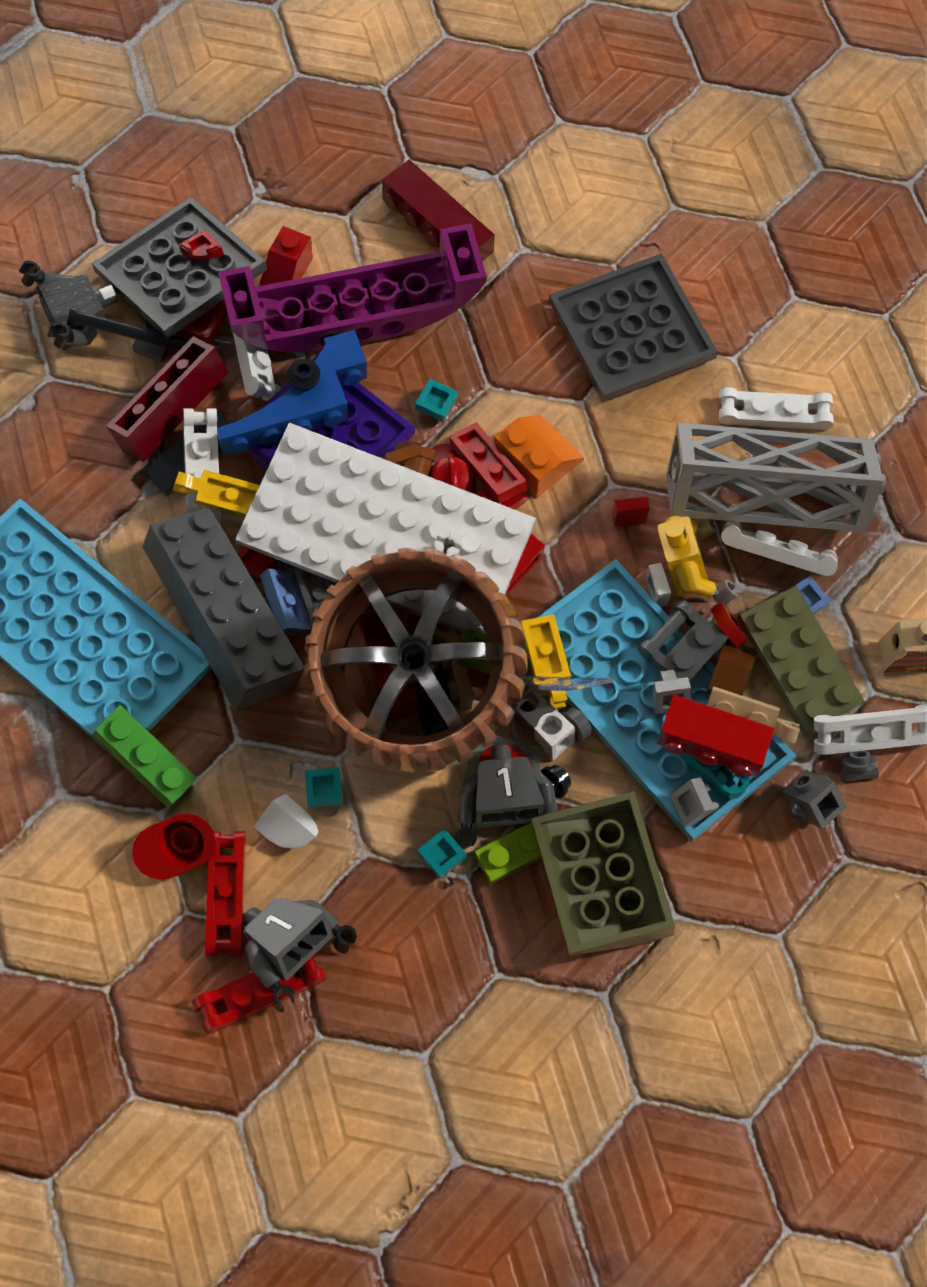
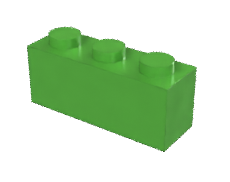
M121 705L95 729L92 735L167 808L197 779Z

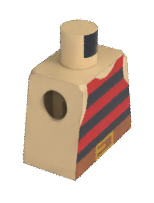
M927 617L924 619L898 621L879 640L883 673L927 671Z

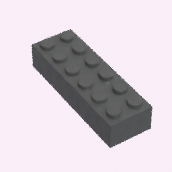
M210 507L150 524L143 549L236 711L294 690L304 672V665Z

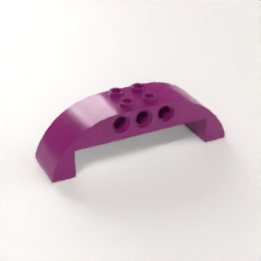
M471 223L440 229L439 252L255 287L250 266L218 272L232 332L252 345L280 352L321 351L324 348V338L355 330L359 343H364L424 328L460 309L481 290L487 281V275Z

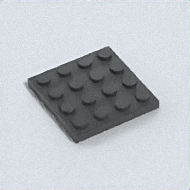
M189 197L91 263L95 273L108 285H112L113 289L166 339L224 300L218 272L250 266L254 279L267 270L266 262L261 256L192 197ZM205 229L222 246L224 252L223 255L217 258L195 260L183 255L179 244Z
M662 253L549 295L548 302L602 402L706 363L717 357L718 351Z

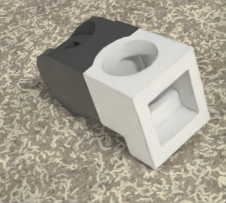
M531 691L512 707L515 711L513 717L516 722L543 747L544 753L552 761L575 742V727L537 693Z

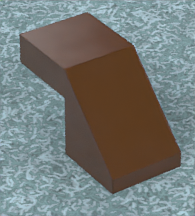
M727 639L719 656L707 693L711 694L714 686L743 695L757 655L755 649L746 645H741L737 648L731 640Z

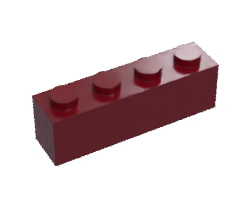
M410 159L382 180V198L384 203L390 209L398 211L411 228H417L431 246L439 248L440 229L471 223L482 261L494 253L495 234Z
M193 336L106 425L122 451L144 462L183 421V408H193L194 410L229 372L216 348Z

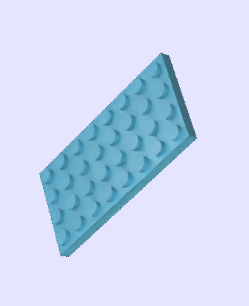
M19 499L0 516V659L100 746L102 745L92 735L95 729L119 705L149 732L212 669L202 650L22 499Z
M617 559L538 616L543 617L552 614L555 616L571 673V680L563 682V686L580 682L608 683L603 685L583 684L589 685L584 686L587 688L576 686L564 687L577 689L566 691L567 702L571 707L580 710L586 716L592 731L691 843L796 758V754L785 742L773 734L764 765L758 777H749V785L740 798L727 799L721 796L679 754L670 753L663 746L657 744L667 714L655 715L652 705L654 682L661 681L660 670L639 653L638 647L644 640H650L670 617ZM678 628L661 646L660 652L666 656L683 638L684 632ZM710 661L690 682V700L707 705L710 697L707 689L716 668ZM721 766L719 770L714 773L715 776H718L719 772L721 771L727 777V781L725 784L729 788L732 785L738 787L737 784L740 779L737 776L729 778L723 772L725 768L724 766ZM701 778L703 783L708 784L711 788L708 794L712 803L717 802L719 807L696 824L684 826L670 795L690 779Z

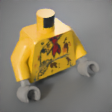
M671 516L664 523L659 524L657 528L678 597L691 593L707 598L713 596L717 603L722 602L724 605H727L738 596L731 591L735 588V585L730 580H725L717 587L715 582L708 580L696 535L701 539H705L719 531L718 528H714L710 524V522L714 521L713 519L696 520L688 516Z

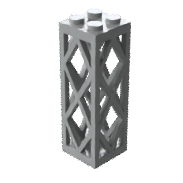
M680 422L677 423L666 472L671 516L867 532L871 519L874 520L876 518L878 510L877 499L879 494H883L885 491L886 476L881 474V455L876 453L873 439ZM692 435L705 436L706 438L693 441ZM733 441L755 457L738 462L711 450V448ZM765 442L785 443L793 445L778 449ZM818 449L840 465L824 469L796 456ZM723 486L750 499L727 507L704 491ZM806 493L835 507L812 514L789 498ZM687 502H690L697 506H687ZM763 506H768L781 513L757 512L751 510ZM850 513L851 519L836 518Z

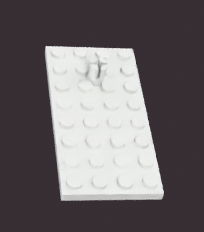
M289 423L235 540L241 546L335 583H338L347 574L346 570L350 567H358L364 562L371 560V556L377 553L398 552L399 548H411L421 552H425L426 549H434L445 553L450 559L456 556L468 561L476 568V572H484L499 587L498 592L506 594L535 525L536 518ZM405 591L389 596L386 600L391 605L422 616L435 591ZM452 598L437 622L460 632L471 629L486 634L475 615L463 604Z

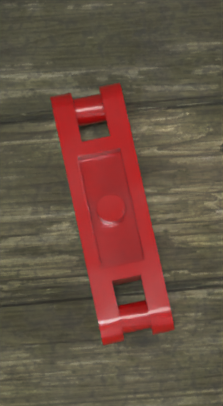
M214 831L216 838L215 851L208 860L205 956H217V953H231V956H242L246 831H234V834H221V831ZM234 848L233 855H220L221 849ZM218 929H231V938H218Z
M314 954L302 966L305 973L304 976L295 979L293 975L287 981L282 979L278 981L281 985H288L293 988L295 995L322 983L327 977L323 968H318L314 960L316 954ZM254 972L213 991L196 996L192 1003L195 1010L200 1011L203 1016L204 1022L202 1026L205 1033L212 1034L273 1006V992L270 987L265 989ZM281 995L278 997V1000L282 1002L289 997ZM224 1001L228 1011L218 1014L214 1005Z

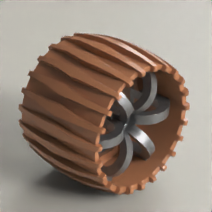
M399 548L398 552L377 553L371 556V560L364 562L358 567L352 566L346 570L347 574L335 586L330 585L325 592L326 597L320 608L314 610L311 618L313 623L311 634L306 636L304 647L305 652L309 655V662L304 667L305 677L308 684H314L315 687L311 694V699L318 712L327 710L328 714L325 721L327 728L335 737L339 734L347 733L345 746L359 756L360 753L370 749L372 751L371 763L386 768L392 760L400 762L399 771L415 773L417 765H428L431 772L444 770L446 768L445 762L457 759L459 764L473 758L472 751L481 744L484 748L489 747L498 737L494 732L499 725L506 728L512 720L515 711L510 707L511 703L521 701L525 683L519 677L527 672V653L522 649L525 644L524 632L521 623L514 619L516 612L507 596L498 592L499 587L484 572H476V568L468 561L456 556L450 559L445 553L434 549H426L425 552H421L411 548ZM434 590L435 593L424 610L414 635H409L386 598L405 591ZM451 598L463 604L475 615L486 632L489 643L469 642L433 645V633L437 622ZM373 605L395 642V646L346 648L350 635L360 616ZM423 656L424 665L413 670L414 667L410 663L412 658L418 660ZM458 659L488 660L491 664V672L487 688L478 705L462 720L434 673L439 664L444 661ZM371 663L387 665L394 669L379 694L369 718L361 712L349 693L344 677L345 665ZM420 682L449 727L447 730L431 735L407 736L388 731L385 728V722L404 686L412 689Z

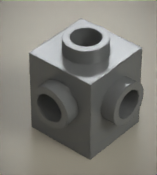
M808 770L796 777L782 792L789 804L787 809L793 818L799 822L805 821L821 829L846 808L834 781L826 775L820 776Z

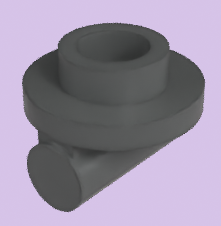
M868 751L850 752L849 755L842 759L841 777L843 782L874 779L879 776L877 759L870 755Z

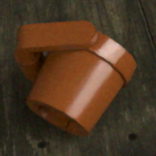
M396 443L394 451L384 454L382 459L429 476L437 452L418 444Z

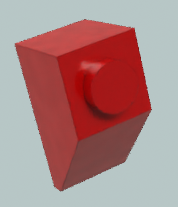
M282 226L268 251L266 259L267 270L262 273L259 286L302 278L313 259L311 237Z

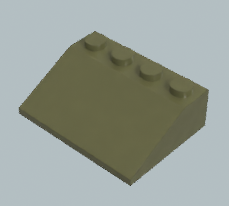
M634 791L531 818L569 956L636 946L674 936L675 924Z

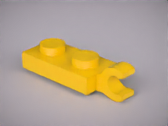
M203 470L201 478L178 472L173 491L182 494H196L194 502L196 505L210 507V509L245 518L260 485Z
M554 614L521 621L525 646L537 688L545 686L547 688H564L558 686H563V682L570 681L571 673ZM548 690L550 704L556 710L566 708V691Z

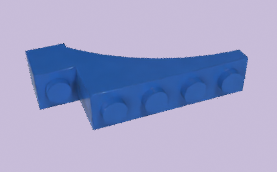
M355 330L324 338V348L314 361L320 369V380L313 389L300 391L292 386L277 400L258 412L217 428L219 444L223 455L242 453L248 448L260 444L270 445L276 443L283 437L289 423L311 431L324 426H337L342 421L348 420L347 402L341 386L355 385L361 380L367 379V362Z

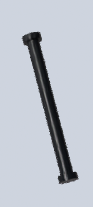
M73 306L70 308L67 325L69 326L78 324L175 350H180L189 341L188 339L176 336L166 339L160 332L77 311L78 308ZM216 344L215 348L219 356H221L223 345Z

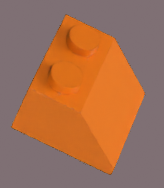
M541 415L518 417L494 436V443L525 478L528 491L535 498H538L584 461V457Z

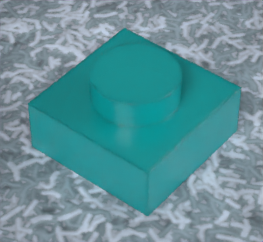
M429 379L415 402V410L444 423L458 399V391Z
M340 767L305 770L308 808L343 805Z
M445 828L417 849L418 856L439 880L467 858L465 851Z

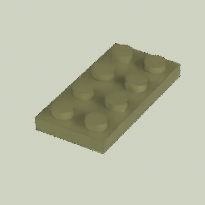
M797 585L739 614L737 620L797 724L800 725L799 727L804 735L814 730V718L816 716H841L865 702Z

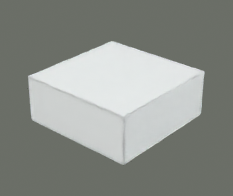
M661 563L649 565L645 582L650 597L660 607L667 606L671 590Z

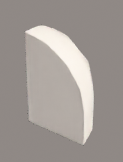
M286 794L273 800L254 825V828L269 841L284 848L295 849L305 846L318 834L317 825L312 817Z

